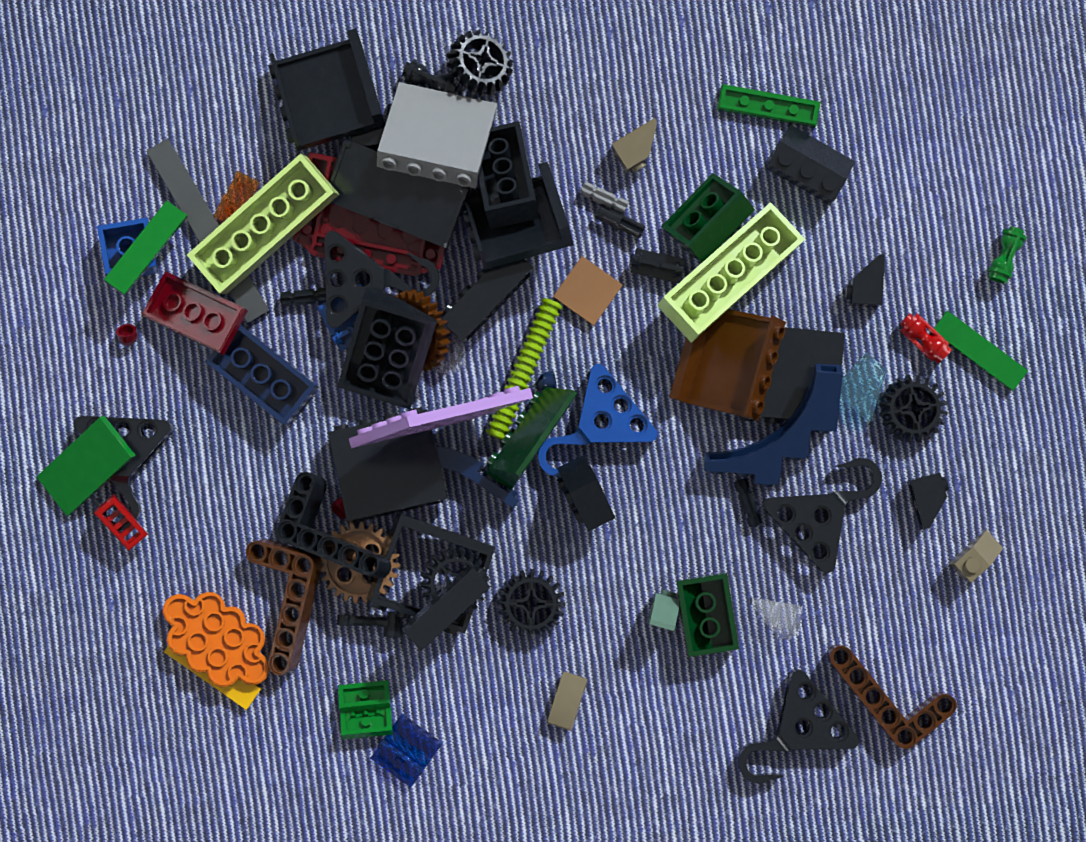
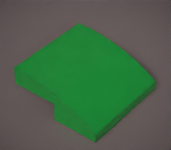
M389 680L338 685L342 740L393 735Z

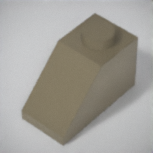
M655 118L611 144L613 153L626 173L631 170L633 173H636L647 166L645 162L648 161L657 126Z
M985 529L955 556L949 564L965 582L972 583L991 566L1003 550V547Z

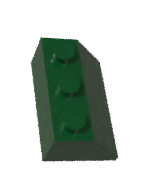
M712 173L661 227L688 254L702 263L729 238L755 209L740 190Z
M727 573L703 575L676 581L688 657L738 650L739 644Z

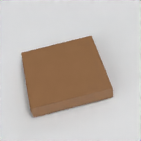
M581 256L553 298L594 326L623 284Z

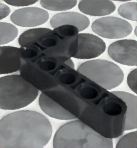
M302 472L297 475L276 532L279 540L367 576L385 578L389 575L391 562L386 556L313 528L327 484L323 477L309 472ZM356 553V558L353 561V555ZM375 561H377V567L374 570L373 566Z

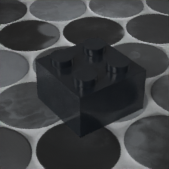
M585 455L557 468L561 476L557 481L579 525L584 523L589 532L615 519V515Z

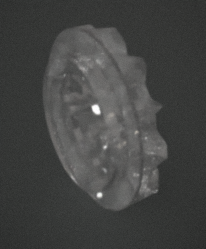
M445 335L450 340V343L445 345L447 349H456L450 355L452 364L449 365L444 360L440 362V366L434 367L432 370L441 375H451L459 371L464 365L466 350L458 338Z

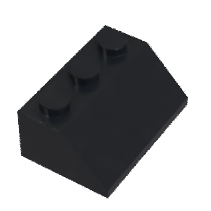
M790 125L765 169L831 205L846 182L855 161Z

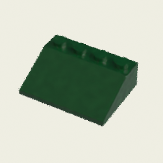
M545 387L542 393L536 391L528 403L532 406L526 414L522 411L514 423L518 426L514 433L508 432L500 443L504 446L499 454L494 452L486 463L489 466L486 474L509 490H512L567 411L577 392L569 389Z

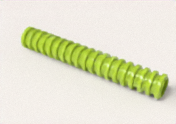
M548 298L541 299L542 306H538L539 313H535L536 320H532L534 325L529 327L530 334L526 335L527 341L522 344L524 348L519 351L521 355L517 356L518 362L517 364L514 363L513 367L515 369L510 372L512 376L507 379L509 383L504 386V389L519 386L520 390L529 388L527 383L532 381L530 376L535 373L533 369L538 366L536 362L541 359L539 355L544 352L542 348L547 345L545 341L550 338L549 332L553 331L552 325L556 324L555 318L560 315L558 311L563 308L558 302ZM522 402L492 414L493 421H489L490 428L486 429L485 432L488 435L503 440L506 433L510 432L508 428L510 425H513L511 421L513 418H516L515 412L519 411L518 405L522 404Z

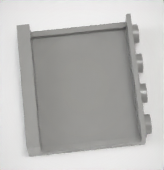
M399 82L377 150V167L407 173L412 176H421L436 181L458 184L462 187L476 188L491 128L494 127L496 120L497 103Z

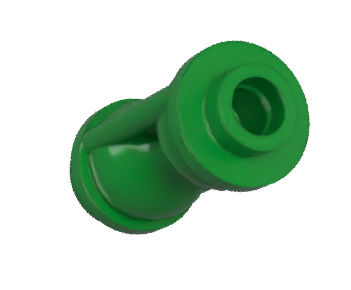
M1010 226L1009 229H1003L1001 237L1002 250L1000 256L992 261L991 266L987 270L989 272V279L1001 284H1007L1008 280L1012 279V272L1014 270L1012 260L1014 254L1022 248L1023 243L1027 239L1023 235L1024 231L1013 226Z

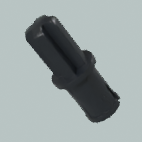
M601 204L595 219L615 227L616 231L620 229L637 238H640L645 230L643 224L625 216V212L619 213L604 204Z

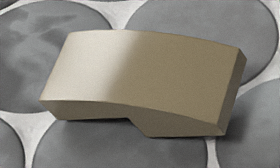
M565 671L563 672L550 711L548 724L572 731L588 679Z

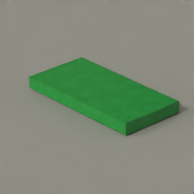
M102 416L37 476V479L66 516H69L136 455L108 419Z

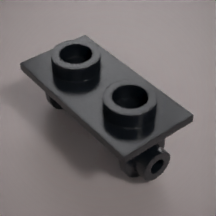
M636 248L630 273L679 284L685 259Z

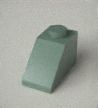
M661 589L660 594L654 593L647 618L648 624L671 631L675 630L680 606L679 599L675 598L676 593Z

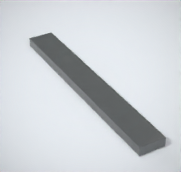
M167 138L146 152L179 208L187 214L188 218L186 220L201 243L220 225L170 140ZM249 275L229 292L237 305L248 310L244 317L248 324L270 312Z

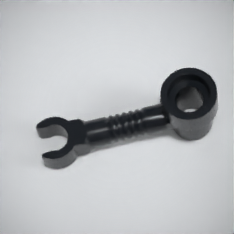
M387 612V617L337 615V625L384 627L383 637H404V632L401 629L402 618L396 616V612Z

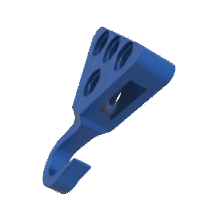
M595 364L590 371L577 431L572 435L552 437L546 440L539 449V464L547 474L561 477L558 470L552 468L546 461L547 450L553 445L650 443L657 438V431L608 370L601 364ZM602 379L609 380L612 384V390L608 393H602L598 389V382ZM615 400H626L628 403L627 411L623 413L617 412L614 408ZM602 414L608 418L609 423L606 428L600 429L596 427L594 419L597 415ZM639 418L643 421L644 428L641 432L631 430L630 422L632 419Z

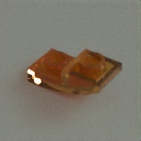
M237 171L227 193L223 195L214 217L225 221L256 194L261 182L241 171Z

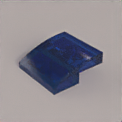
M401 714L393 725V735L385 736L370 759L411 788L443 743L408 717Z

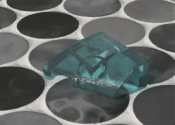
M866 352L842 378L840 397L870 423L874 418L873 414L888 370L871 354Z

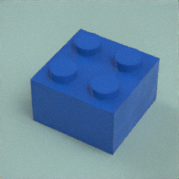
M148 217L97 226L106 276L149 223ZM156 258L142 276L159 273Z

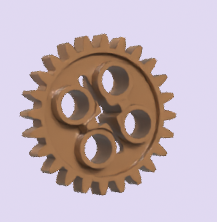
M365 521L360 522L359 528L356 527L355 523H350V530L345 525H341V534L335 530L331 532L333 536L366 549L369 544H375L381 555L388 536H382L383 528L375 532V524L372 523L367 529ZM356 553L353 555V560L356 558ZM399 553L392 554L390 560L391 571L384 578L379 591L384 595L387 593L384 586L392 587L394 585L390 577L397 578L399 576L393 571V568L401 566V564L394 562V559L400 556ZM320 557L325 565L322 567L321 572H326L327 574L321 580H329L331 582L327 587L328 590L334 587L337 589L335 597L344 593L345 602L351 596H353L354 604L358 603L360 597H362L364 603L369 602L366 598L372 583L366 580L364 574L351 570V579L348 581L343 580L340 576V570L344 566Z

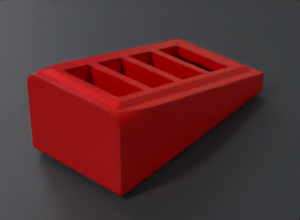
M114 494L94 511V514L128 551L148 535ZM115 505L117 509L106 516L104 513ZM122 513L124 517L113 525L111 521ZM129 521L131 524L120 533L118 529ZM133 529H136L138 532L127 541L124 537Z

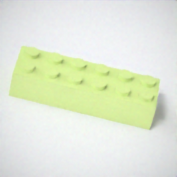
M300 153L190 251L187 256L219 294H228L340 194L310 159Z
M770 202L669 291L657 306L692 343L795 251L805 239Z

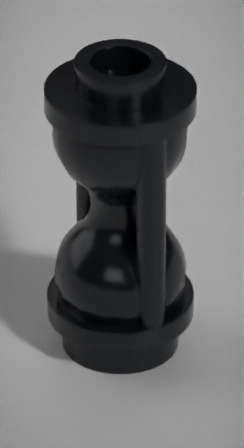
M413 59L411 63L407 62L402 76L405 77V83H412L414 85L428 83L433 90L455 94L459 84L453 85L455 77L448 76L446 73L432 75L416 59Z

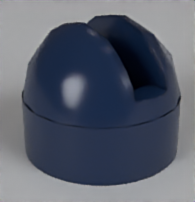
M553 370L544 372L539 376L538 386L542 390L545 387L557 388Z

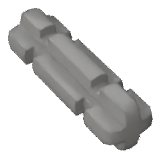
M588 182L583 184L580 191L582 196L588 199L591 197L593 201L604 204L609 208L613 207L619 213L625 212L628 206L627 200L620 197L618 199L616 195L599 187L596 189L594 188L595 185Z

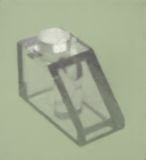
M750 597V604L770 631L777 633V638L791 640L792 635L799 636L802 605Z

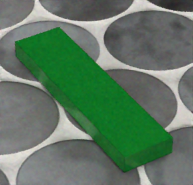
M722 84L717 110L815 128L821 102Z
M166 200L104 278V281L126 296L188 218L187 214Z
M948 310L945 311L934 326V329L949 342L951 347L1011 391H1014L1028 372L1026 368Z

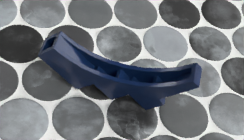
M815 364L811 383L803 401L794 414L779 429L764 439L743 448L723 452H704V471H709V473L716 475L723 474L724 472L734 473L738 476L753 474L754 484H759L763 487L780 485L782 457L794 461L808 458L811 430L821 434H827L830 431L837 432L843 378L841 365Z

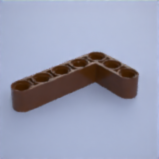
M269 539L250 542L246 547L247 559L252 563L289 574L268 661L269 669L273 674L283 675L294 671L298 667L322 569V560L317 555ZM259 545L264 549L263 557L258 553ZM282 552L287 556L286 564L281 560ZM305 559H308L310 562L309 571L304 567ZM299 583L304 586L305 591L303 595L298 591ZM293 608L299 613L298 619H295L292 615ZM287 632L293 637L292 644L286 639ZM281 657L286 659V668L281 665Z
M835 644L828 649L827 659L891 741L900 748L909 749L956 711L957 704L955 699L947 693L937 692L904 717L848 647ZM843 649L846 653V658L843 662L836 663L834 653L837 650ZM853 670H860L862 674L860 681L852 683L850 673ZM874 689L877 692V699L869 703L866 700V693ZM942 698H947L948 707L943 711H939L937 707L938 701ZM890 709L893 712V718L885 723L882 721V713ZM922 714H927L929 717L928 723L920 727L917 722L918 717ZM902 730H908L909 738L905 742L898 741V733Z

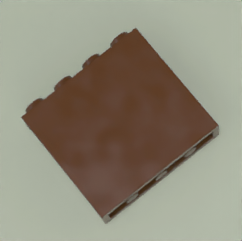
M729 309L692 343L687 338L685 339L669 398L682 403L759 421L760 414L765 407L766 392L771 385L773 367L778 360L780 342L785 335L786 322L775 316L770 318Z

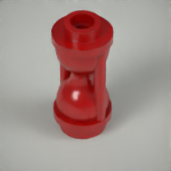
M909 313L901 321L900 325L902 328L900 332L931 361L934 360L939 364L952 351L948 346L949 342L918 313L914 316ZM926 329L929 330L934 336L929 335ZM916 339L921 340L923 346Z

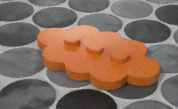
M214 592L202 593L195 600L184 594H176L166 600L163 605V615L168 624L172 626L167 634L169 649L178 656H186L191 670L197 673L207 672L212 684L223 688L232 686L238 679L247 685H258L266 680L269 674L268 660L260 653L265 645L264 632L259 626L253 623H246L245 615L239 608L225 607L224 600Z

